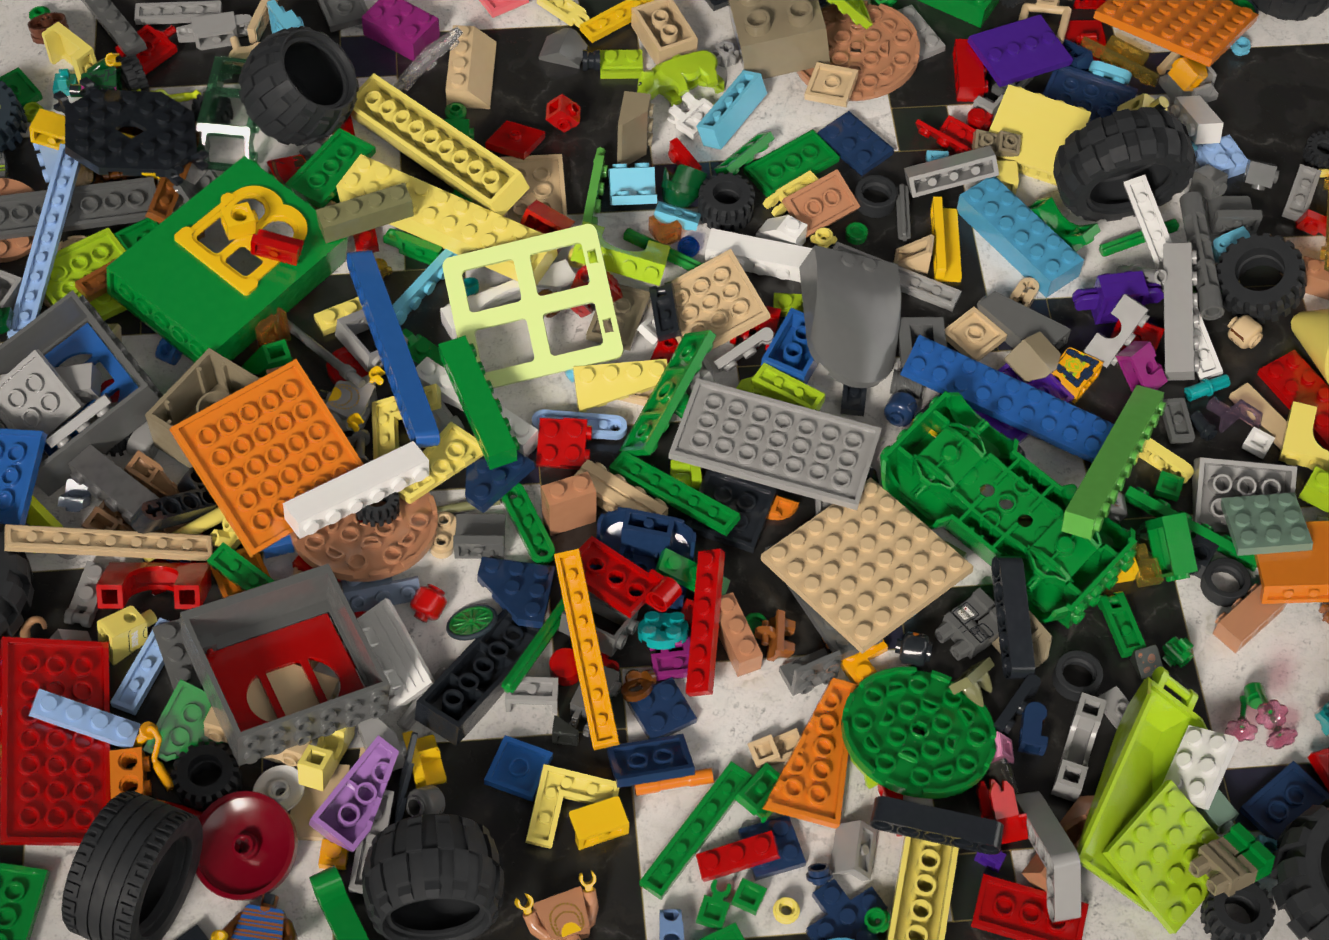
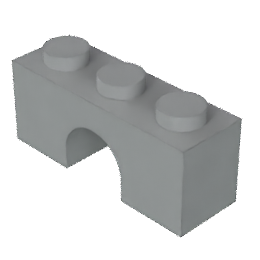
M1124 294L1111 312L1121 322L1122 328L1119 335L1115 338H1107L1099 332L1096 333L1084 350V353L1104 362L1103 366L1106 368L1111 364L1115 366L1118 362L1116 355L1124 345L1128 346L1136 337L1133 334L1138 326L1142 328L1150 316L1147 315L1149 309L1129 295Z

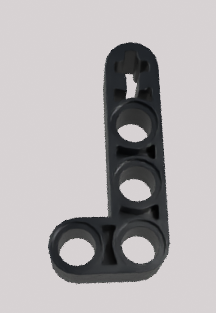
M191 467L177 484L178 494L144 502L131 517L130 524L138 533L146 534L192 522L212 511L217 504L195 469Z

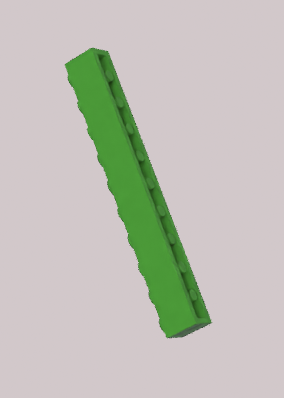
M1140 385L1135 387L1065 510L1062 525L1063 532L1089 540L1092 539L1095 531L1100 532L1104 518H1107L1109 515L1111 504L1114 505L1117 500L1118 491H1122L1125 479L1129 478L1133 465H1136L1139 453H1142L1145 448L1146 440H1150L1153 428L1157 427L1159 417L1164 414L1166 402H1163L1164 392Z

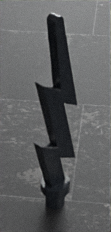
M416 732L411 734L398 784L400 789L391 819L393 823L402 820L408 798L405 797L414 767L412 758L418 737Z

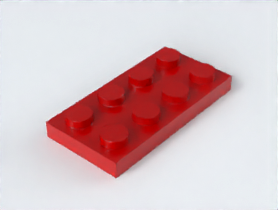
M983 874L971 927L1015 940H1082L1089 904L1081 902L1080 918L1052 922L1047 910L1046 891Z

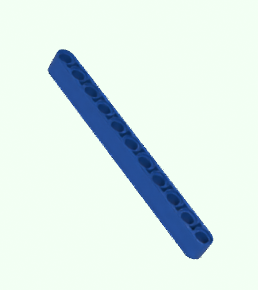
M372 250L348 252L347 267L410 442L414 441L419 448L438 446L440 443L439 430Z

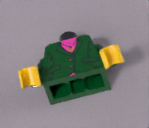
M108 53L106 58L99 60L89 67L86 73H82L81 79L84 77L89 78L94 83L96 89L122 90L121 70L113 67L121 66V62H116V57L120 54ZM70 84L69 92L71 98L83 97L79 95V91L84 89V86Z

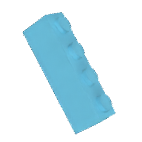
M743 70L696 127L703 146L721 150L767 95L760 73Z

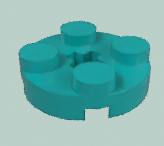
M650 611L644 615L645 619L638 625L639 640L641 643L642 640L645 641L647 647L652 649L665 650L675 648V643L682 640L683 644L689 636L688 623L681 612L658 613Z

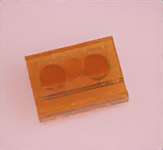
M280 307L277 308L275 315L270 314L266 319L261 320L255 328L259 348L262 345L283 339L291 340L286 311Z

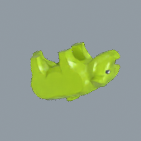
M701 50L686 55L677 54L669 60L660 62L651 70L641 71L637 84V93L651 94V100L660 94L673 106L680 105L682 103L681 96L698 85L713 88L715 93L718 94L724 91L725 82L717 74L718 59L716 55L709 51Z

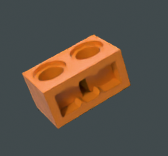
M142 747L110 751L111 799L120 793L127 792L132 787H138L135 792L152 796L151 781L147 780V772L151 771L150 756H145ZM137 763L133 768L126 769L127 765Z

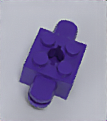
M1126 271L1124 273L1098 275L1094 288L1077 289L1072 294V299L1077 311L1091 310L1096 325L1116 323L1118 321V318L1112 315L1111 312L1124 294L1129 295L1145 306V304L1160 302L1164 298V292L1161 284L1146 282L1143 271Z

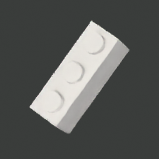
M1200 95L1175 97L1171 113L1186 126L1193 143H1220L1223 122Z

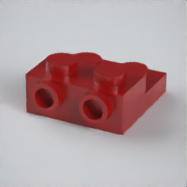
M540 418L536 467L580 470L582 465L587 460H590V449H586L587 440H591L592 426L588 425V419Z

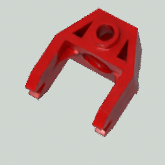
M989 779V789L986 788L984 781H979L976 793L981 817L999 821L1004 825L1002 844L1028 839L1027 814L1018 812L1014 788L1006 780L1002 781V791L1000 785L994 779Z

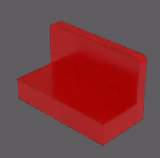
M259 229L257 235L253 234L251 239V254L297 266L304 241Z

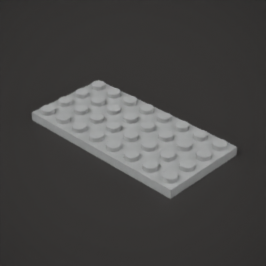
M697 378L671 446L669 459L857 510L882 428Z

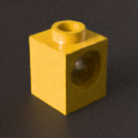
M248 202L221 208V223L228 240L256 233V224L259 223L255 209L251 210Z

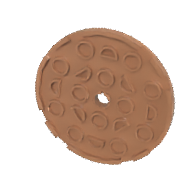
M864 1L873 23L868 29H865L860 24L856 25L847 13L845 15L842 14L835 4L821 9L827 30L829 65L858 70V78L849 101L870 100L887 95L901 87L917 68L920 58V41L914 25L902 13L884 4L876 6L868 4V1ZM852 49H855V50L860 49V50H861V53H860L859 51H858V52H853V51L851 52V50H852ZM814 68L797 72L798 76L807 86Z
M429 492L411 504L399 497L400 512L395 520L391 518L392 523L387 524L386 521L382 527H379V523H375V527H371L370 522L367 525L362 522L358 524L356 513H352L334 524L317 530L314 534L299 539L296 533L293 532L290 534V538L296 552L308 565L316 568L329 564L336 579L354 582L382 580L408 570L429 551L435 540L438 527L436 502L433 495L431 496ZM381 500L377 503L371 504L370 506L380 507L385 505L386 502Z

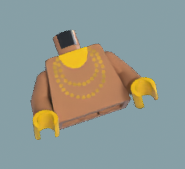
M591 871L592 879L589 882L583 881L582 872L579 874V881L585 887L583 891L581 886L536 903H534L533 898L529 894L524 893L527 898L525 906H521L518 898L515 899V906L524 911L522 916L533 936L539 940H582L590 936V928L596 923L599 908L596 888L593 887L596 882V876L593 871Z

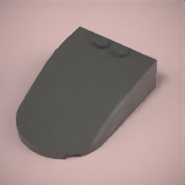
M814 245L799 267L806 338L811 356L817 365L821 363L829 371L828 375L844 385L855 388L874 387L887 378L895 364L901 317V287L898 264Z

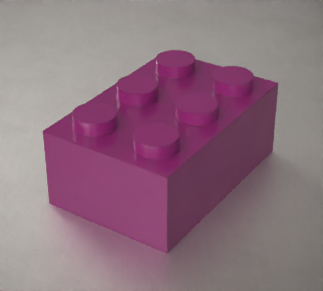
M378 0L361 17L363 34L414 62L440 37L439 18L405 0Z

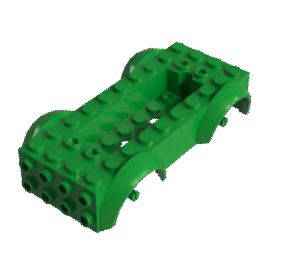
M945 391L940 397L936 396L933 398L929 408L924 413L920 412L914 418L913 424L908 429H903L899 433L897 441L892 446H886L880 454L883 489L931 530L943 527L990 566L992 559L996 556H1020L1022 558L1028 607L1040 623L1058 620L1067 629L1073 623L1078 625L1086 615L1085 610L1089 606L1095 607L1102 598L1101 593L1106 588L1110 590L1119 579L1117 576L1122 571L1126 573L1135 562L1133 560L1137 553L1135 551L1137 544L1135 530L1132 528L1127 530L1108 517L1104 518L1100 532L1095 531L1091 540L1063 532L1064 513L1078 489L1077 486L1074 484L1061 486L1017 452L1019 441L1007 438L989 425L985 419L981 418L967 404L963 396L958 392ZM931 429L938 434L936 437L929 433ZM988 484L993 486L995 492L992 496L986 497L981 494L980 488ZM1007 499L1013 503V507L1003 509L999 503ZM1021 515H1029L1033 522L1030 526L1023 527L1018 523V518Z

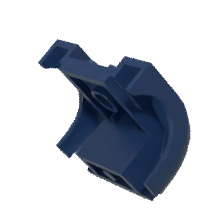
M617 507V510L607 512L606 514L602 513L598 519L596 539L648 573L651 569H656L661 552L665 548L694 561L696 532H693L689 526L684 524V520L623 507ZM599 564L591 565L590 568L593 570H600L602 569V566ZM618 577L609 579L613 583L622 582ZM680 585L682 594L669 608L682 610L687 588ZM638 590L629 592L631 595L635 596L642 595V593Z

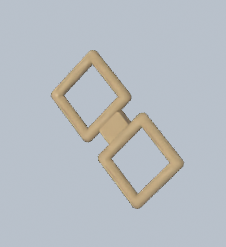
M1037 0L1036 4L1024 3L1022 5L1018 21L1027 19L1029 12L1062 14L1056 37L1063 44L1072 9L1069 6H1059L1060 0Z

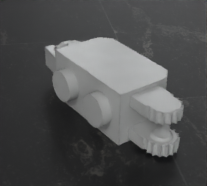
M234 11L191 17V24L176 28L179 43L195 42L196 48L199 50L232 46L230 42L231 37H244L248 35L247 27L252 17L250 14L234 15Z

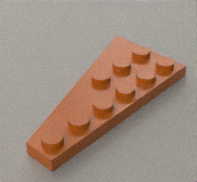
M832 678L829 681L762 808L763 810L834 829L840 826L848 762V751L841 732V719L847 698L856 689L857 684Z

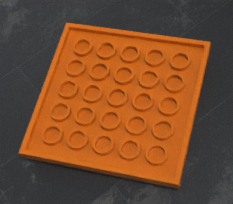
M1107 0L1095 11L1093 18L1210 67L1257 21L1259 14L1254 13L1250 8L1237 6L1230 0Z
M297 359L169 429L250 557L294 532L284 518L283 503L364 465Z

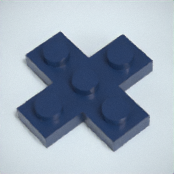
M835 879L812 893L813 899L826 916L806 928L805 932L811 940H829L833 938L879 940L876 934L868 931V926L864 922L865 915L871 908L880 907L882 910H887L888 907L872 886L851 900Z

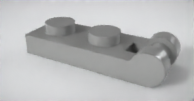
M765 327L715 360L714 364L719 372L732 370L738 365L736 361L742 357L748 359L757 352L756 348L762 344L769 345L774 338L773 331Z
M87 561L71 604L65 611L64 623L72 625L80 623L82 627L87 628L92 626L98 611L96 584L108 566L107 564ZM79 610H83V611H86V612H84V613L82 614V613H79Z

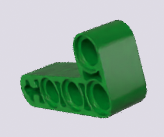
M333 865L310 876L309 879L314 894L335 939L369 940L348 898L336 866Z

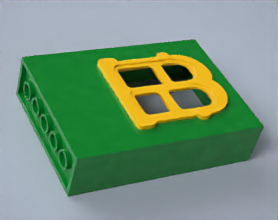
M244 155L107 266V294L192 362L195 363L208 348L232 361L276 323L281 316H284L345 262L348 237L325 243L318 225L316 210L311 204L298 197L291 188L285 187L274 175L263 170L256 161ZM244 199H254L259 201L265 209L264 215L259 219V223L256 224L255 234H257L259 229H263L268 224L281 221L292 227L294 232L292 238L303 240L304 246L297 266L257 256L263 263L250 275L243 276L227 264L226 259L241 247H245L251 252L253 234L235 239L219 253L212 252L199 242L197 237L221 218V208L236 205Z

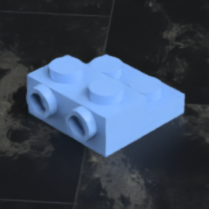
M1230 134L1221 137L1220 143L1195 144L1198 149L1194 153L1200 167L1209 164L1227 173L1228 178L1245 173L1248 159Z

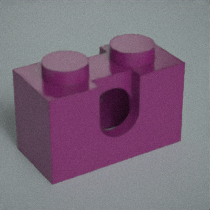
M1133 341L1116 355L1132 393L1137 385L1158 390L1168 382L1163 367L1155 361V349L1149 341Z

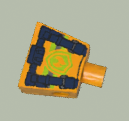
M1071 347L1067 348L1060 356L1057 369L1051 374L1075 397L1072 401L1075 404L1098 378L1104 362Z

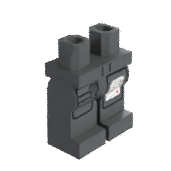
M978 588L964 603L944 615L943 621L936 629L934 636L940 643H944L949 639L955 643L951 646L950 651L957 660L967 656L972 659L977 653L992 645V642L999 637L996 607H994L995 602L981 588Z

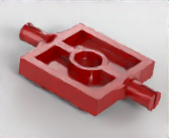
M148 24L137 31L147 47V50L136 54L145 75L178 52L177 46L168 39L177 33L173 25H170L163 32L155 30ZM117 45L115 47L116 53H119L122 58L126 55Z

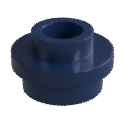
M815 863L808 866L806 879L812 882L813 885H825L833 877V872L826 863Z

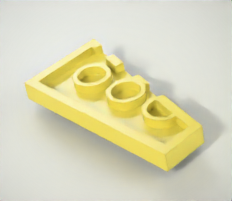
M667 359L573 367L578 412H586L588 409L598 408L607 405L609 402L618 399L622 400L630 395L654 389L668 365Z
M450 422L439 434V445L427 447L423 451L429 460V476L420 482L405 487L402 491L398 492L399 497L411 504L481 458L483 453L474 436L453 422Z

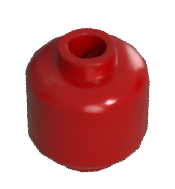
M431 584L419 587L410 603L411 609L415 612L414 617L424 623H427L428 620H438L447 605V599L444 596L445 592Z

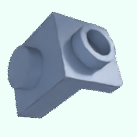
M69 478L66 481V492L59 496L58 506L66 507L65 510L69 512H81V509L90 505L91 494L84 484L80 486L72 478Z

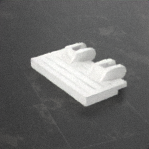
M385 598L357 618L390 683L389 698L395 694L389 700V708L394 712L402 705H407L424 693L435 680L389 599Z

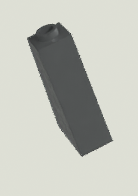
M994 291L988 297H982L977 303L978 310L1007 334L1004 342L1013 349L1022 340L1039 331L1057 350L1067 344L1071 332L1068 327Z

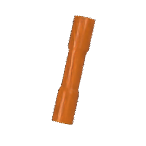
M711 768L695 770V775L634 785L635 794L639 796L679 787L714 783L713 772Z

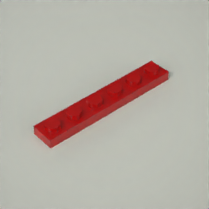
M722 549L698 551L686 694L690 697L713 694L725 552Z

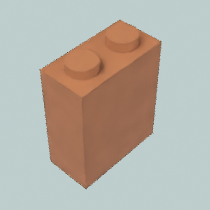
M588 471L541 486L542 517L550 536L596 522V489Z

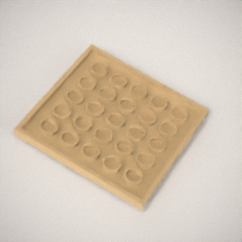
M872 478L866 480L857 510L832 504L761 554V561L862 654L973 572L972 564Z

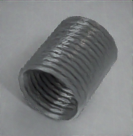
M894 369L890 394L905 392L912 395L915 399H920L922 385L901 376V370Z

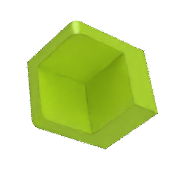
M676 460L670 461V476L699 491L702 483L701 467Z

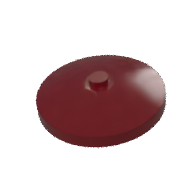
M239 791L219 798L200 816L199 820L203 828V843L196 875L211 892L230 900H255L263 897L264 893L274 891L287 878L297 856L298 836L292 817L278 801L262 793Z

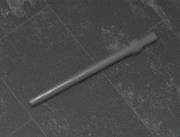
M285 316L279 318L277 323L339 371V375L346 381H351L359 388L364 387L366 381L356 373L352 366L341 362Z

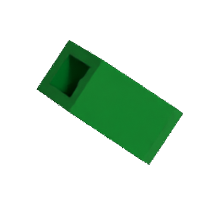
M283 339L262 345L242 365V368L250 373L260 375L258 378H262L267 375L266 370L290 363L292 357L286 340Z

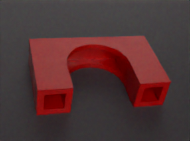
M109 562L96 584L98 609H124L132 595L142 591L158 589L174 591L175 609H192L201 606L212 586L211 566L208 563Z

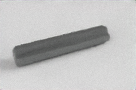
M900 184L896 187L898 239L905 242L911 238L909 187Z

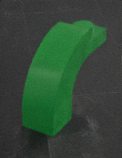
M1052 197L1037 199L1028 206L1075 252L1084 245L1094 241V236L1101 231L1097 223L1076 225L1067 220L1059 211Z

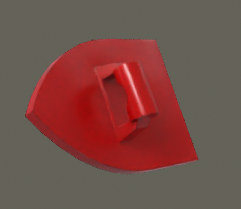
M1099 20L1069 21L1065 39L1091 50L1093 60L1100 61L1106 48L1102 22Z

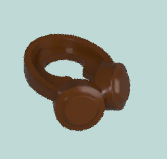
M635 669L628 671L625 675L626 683L621 688L623 699L628 702H637L646 698L652 692L653 686L657 681L654 671L650 669L642 671V673ZM641 684V690L634 692L629 691L631 688L637 687Z

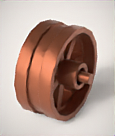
M52 12L41 14L31 19L27 25L31 32L32 41L36 44H44L42 33L57 22H60L69 29L65 15Z

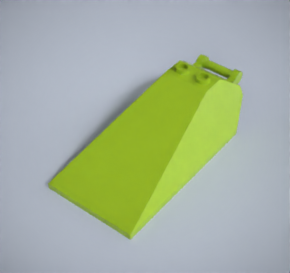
M1161 666L1153 671V680L1149 677L1144 679L1123 714L1076 849L1080 858V864L1148 912L1151 911L1102 852L1162 785L1188 726L1207 729L1203 719L1193 712L1198 700V694L1192 689H1186ZM1166 685L1169 689H1171L1178 696H1180L1182 702H1180L1173 695H1171L1169 692L1163 689L1164 686Z

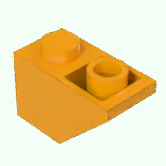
M1181 57L1174 61L1168 75L1183 91H1193L1194 88H1197L1203 82L1208 73L1206 65L1187 57Z

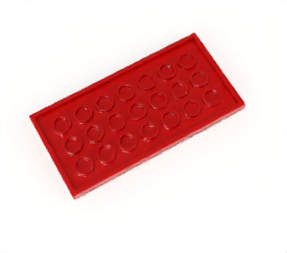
M2 637L0 660V845L79 846L94 819L111 800L110 744L28 715L39 689L110 713L109 642Z

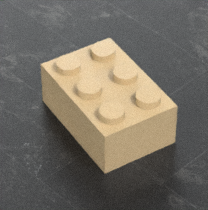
M654 0L632 8L631 26L656 65L671 59L677 54L686 55L697 51L698 38L673 0Z

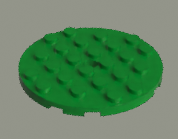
M894 667L868 676L850 693L842 713L841 732L845 747L855 764L876 783L891 791L910 797L923 799L946 798L972 788L989 770L996 751V730L989 711L985 705L980 707L972 702L963 691L954 695L949 688V685L953 683L951 681L952 677L934 670L931 673L917 671V667ZM917 728L924 731L925 734L922 736V734L912 732V729Z

